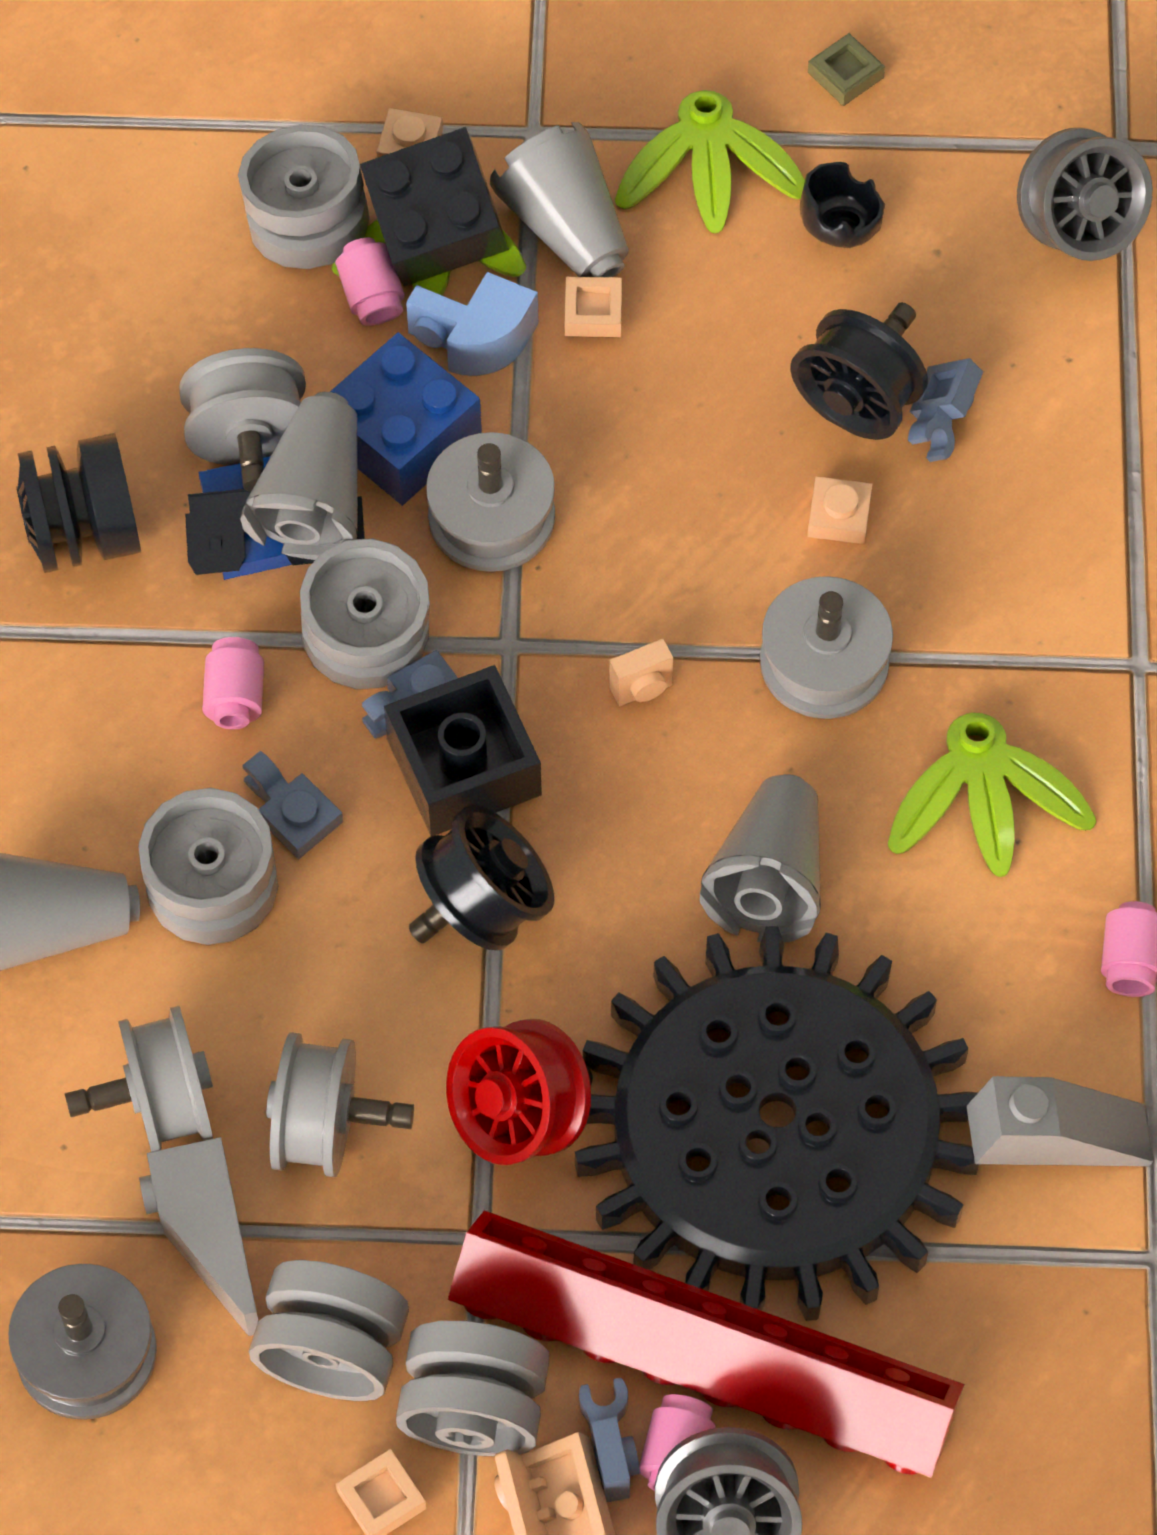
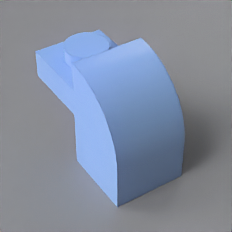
M489 272L485 274L468 305L417 285L406 302L408 333L414 335L420 342L429 347H443L447 349L448 371L461 375H485L508 366L521 354L539 324L538 292Z

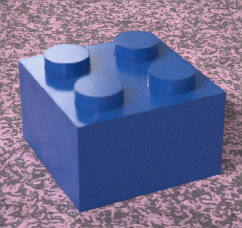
M399 332L330 391L344 397L348 401V405L357 413V469L402 506L427 484L429 471L443 450L464 437L482 433L480 398Z

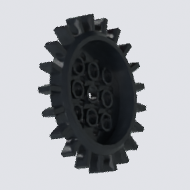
M766 926L759 950L762 966L735 970L730 959L729 948L720 934L717 933L707 936L705 964L713 977L692 987L684 980L679 969L665 956L654 962L653 978L656 986L669 1000L655 1015L646 1011L635 1000L619 992L611 1000V1017L621 1027L637 1036L629 1053L604 1043L586 1041L582 1050L585 1064L594 1072L619 1079L616 1096L591 1094V1106L586 1124L602 1123L615 1125V1141L588 1146L575 1151L577 1176H596L613 1170L622 1171L628 1187L607 1196L596 1206V1221L601 1229L604 1230L622 1223L637 1212L642 1211L655 1229L640 1240L634 1251V1265L650 1270L659 1264L670 1248L677 1246L683 1252L696 1259L686 1273L685 1283L709 1291L711 1279L717 1269L745 1277L740 1293V1303L758 1310H762L765 1304L764 1283L766 1280H795L798 1290L797 1304L806 1321L819 1319L823 1291L817 1276L842 1268L850 1280L853 1291L867 1305L877 1300L879 1283L877 1273L867 1261L866 1256L883 1244L897 1256L901 1263L916 1273L926 1265L928 1250L921 1239L903 1225L914 1210L920 1211L938 1223L955 1228L961 1219L964 1204L952 1195L930 1186L928 1182L933 1168L944 1169L958 1174L977 1175L979 1164H975L972 1146L947 1142L938 1138L940 1123L969 1121L966 1106L978 1092L937 1094L933 1078L939 1074L954 1071L965 1064L968 1046L964 1038L947 1041L934 1048L922 1051L912 1033L927 1025L934 1016L937 999L930 991H927L912 999L902 1010L894 1014L882 1002L877 1000L888 986L892 960L883 955L867 968L864 977L855 986L848 981L832 976L839 959L837 935L825 933L815 949L814 964L811 969L783 966L784 942L779 927ZM777 1011L784 1013L789 1020L783 1025H773L766 1017L768 1014ZM718 1028L725 1030L730 1037L724 1042L717 1043L710 1040L707 1034L711 1030ZM851 1049H860L866 1053L868 1058L861 1063H854L846 1058L845 1053ZM801 1066L807 1070L809 1075L803 1080H793L786 1074V1071L790 1067ZM734 1083H741L750 1092L744 1097L736 1098L731 1096L726 1089ZM680 1100L687 1103L690 1110L683 1115H674L667 1109V1106L673 1101ZM781 1101L793 1109L795 1118L787 1126L772 1127L761 1119L759 1111L769 1102ZM871 1104H881L888 1110V1114L883 1118H873L868 1115L865 1109ZM813 1121H820L827 1125L829 1131L822 1136H815L808 1132L806 1126ZM758 1138L766 1141L769 1149L764 1153L757 1154L751 1152L746 1144L750 1140ZM701 1156L707 1159L710 1165L703 1171H694L687 1166L686 1162L691 1157ZM833 1177H841L849 1183L850 1187L844 1192H834L829 1189L826 1182ZM772 1195H782L788 1199L790 1204L783 1210H774L768 1206L766 1200Z

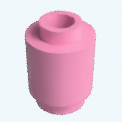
M367 237L354 240L343 247V254L336 259L335 264L351 313L358 315L360 323L365 326L383 324L398 317L403 312L401 301L405 295L399 276L392 265L386 244L375 242L373 238Z
M240 637L222 638L213 643L212 652L205 658L202 710L206 717L213 720L221 728H244L250 722L257 720L262 714L264 659L259 655V647L256 643Z
M1138 901L1125 902L1119 906V909L1112 910L1106 915L1101 973L1106 977V987L1111 992L1123 996L1141 997L1150 995L1155 991V984L1157 982V912L1155 907L1148 903Z
M670 1394L663 1397L661 1407L653 1410L639 1464L640 1474L649 1479L648 1487L655 1491V1480L659 1467L667 1454L677 1444L696 1433L715 1428V1424L711 1421L713 1409L710 1405L693 1397Z

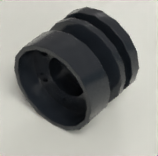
M115 433L79 440L77 444L78 468L66 470L56 446L46 447L52 471L50 474L38 476L32 450L18 453L20 467L16 489L28 543L31 544L40 559L44 573L59 570L53 544L62 542L68 543L73 567L82 565V538L90 536L94 537L98 550L104 560L141 553L132 503Z

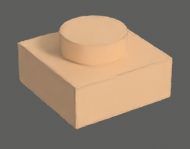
M389 108L376 151L377 158L441 136L443 132L442 117Z
M566 277L565 336L621 337L622 278Z
M815 476L808 537L865 544L873 483Z
M664 639L609 660V688L619 707L635 700L637 702L650 701L662 694L667 687L672 686L673 656Z
M391 1449L336 1483L338 1494L365 1535H387L427 1509L425 1499Z

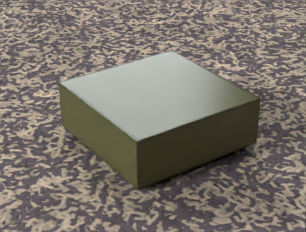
M848 33L809 60L808 73L840 104L845 106L882 80L885 74V66Z

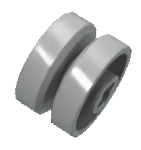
M299 124L277 129L257 140L243 156L238 178L251 238L254 246L266 259L290 268L311 269L333 264L343 254V247L365 237L370 217L363 189L361 167L356 149L342 134L324 126Z
M373 538L346 540L325 550L308 567L300 588L303 648L313 666L334 683L357 690L383 688L387 686L388 676L422 658L429 639L430 602L428 581L415 559L396 545Z
M205 788L185 791L162 803L147 820L138 845L141 871L146 885L149 906L163 927L182 940L211 945L234 941L259 926L272 910L279 886L270 827L255 805L237 793Z
M309 1260L286 1261L278 1265L274 1269L265 1297L267 1307L273 1314L266 1315L258 1321L249 1348L250 1360L266 1374L306 1392L350 1401L376 1400L384 1395L393 1367L392 1354L386 1347H391L401 1340L409 1313L408 1301L396 1289L384 1282L351 1268Z
M436 1321L421 1324L411 1331L406 1369L415 1379L410 1380L401 1387L396 1414L397 1427L407 1436L422 1443L456 1453L495 1456L496 1453L506 1449L518 1454L527 1453L536 1447L541 1413L540 1406L532 1399L545 1391L549 1351L537 1340L520 1332L496 1325L470 1321Z

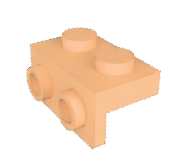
M577 1432L523 1455L508 1449L495 1454L499 1473L495 1477V1489L501 1504L509 1512L514 1535H615L589 1436Z

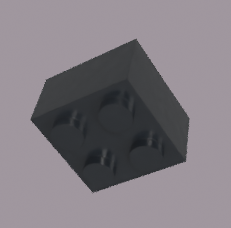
M466 127L360 164L392 265L404 287L509 250L477 152Z
M495 665L384 705L388 743L430 836L451 830L455 815L467 806H481L496 813L542 795L541 762Z

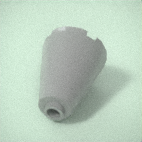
M571 122L574 131L565 134L559 125L548 128L512 150L504 158L509 168L501 177H499L494 169L490 175V186L495 194L578 277H614L623 270L625 266L623 260L627 256L629 249L591 136L585 126L579 122Z
M319 392L315 396L303 399L242 509L240 520L243 530L256 542L265 546L266 539L269 537L284 544L282 554L316 560L325 550L346 540L357 539V413L348 405V401L344 397L332 392Z
M790 774L769 777L762 782L703 874L700 903L708 917L725 931L738 936L741 927L759 933L757 942H761L766 926H778L785 943L807 935L814 926L821 908L818 795L811 785L798 776Z
M0 853V971L126 935L129 931L130 922L139 921L140 899L138 888L136 885L128 886L126 877L122 873Z

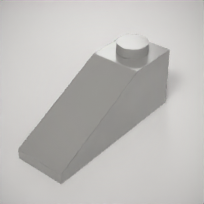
M993 1076L966 1106L975 1164L1150 1166L1154 1162L1144 1104L1052 1077Z
M221 1137L147 1153L151 1175L139 1177L146 1214L159 1213L162 1229L166 1237L248 1336L254 1335L259 1320Z

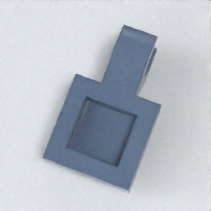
M970 358L928 366L926 371L928 377L927 388L910 409V413L917 418V421L913 423L909 430L908 441L913 445L931 440V447L926 457L930 462L944 460L951 456L955 446L952 420L965 417L974 401V394L984 371Z
M435 650L388 676L387 689L389 692H378L362 702V707L368 714L362 718V722L375 739L386 735L384 705L455 680L458 677L440 653Z
M259 751L242 765L243 769L248 773L244 778V782L257 796L266 802L258 810L269 825L270 832L298 860L343 823L342 812L303 773L288 784L277 766L262 751Z
M622 1378L613 1379L615 1400L607 1406H600L593 1402L588 1384L581 1385L579 1390V1406L590 1428L591 1444L607 1502L630 1498V1476L640 1474L633 1436L621 1438L618 1425L619 1420L623 1418L628 1407V1389Z

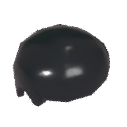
M845 162L819 164L806 174L800 200V215L806 230L816 239L835 247L852 248L866 243L880 231L885 203L876 191V186L872 179L865 182L856 180L851 175L849 165Z

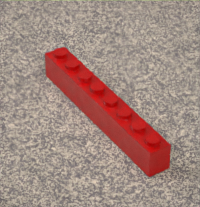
M485 1210L466 1232L447 1299L463 1305L467 1312L478 1318L504 1320L523 1327L528 1335L538 1340H558L583 1349L585 1355L595 1361L621 1363L642 1371L646 1378L655 1383L681 1385L702 1393L706 1400L715 1405L728 1408L738 1406L762 1415L769 1424L786 1430L798 1428L822 1437L828 1445L844 1452L860 1451L884 1460L893 1470L909 1475L920 1473L932 1478L943 1452L965 1385Z

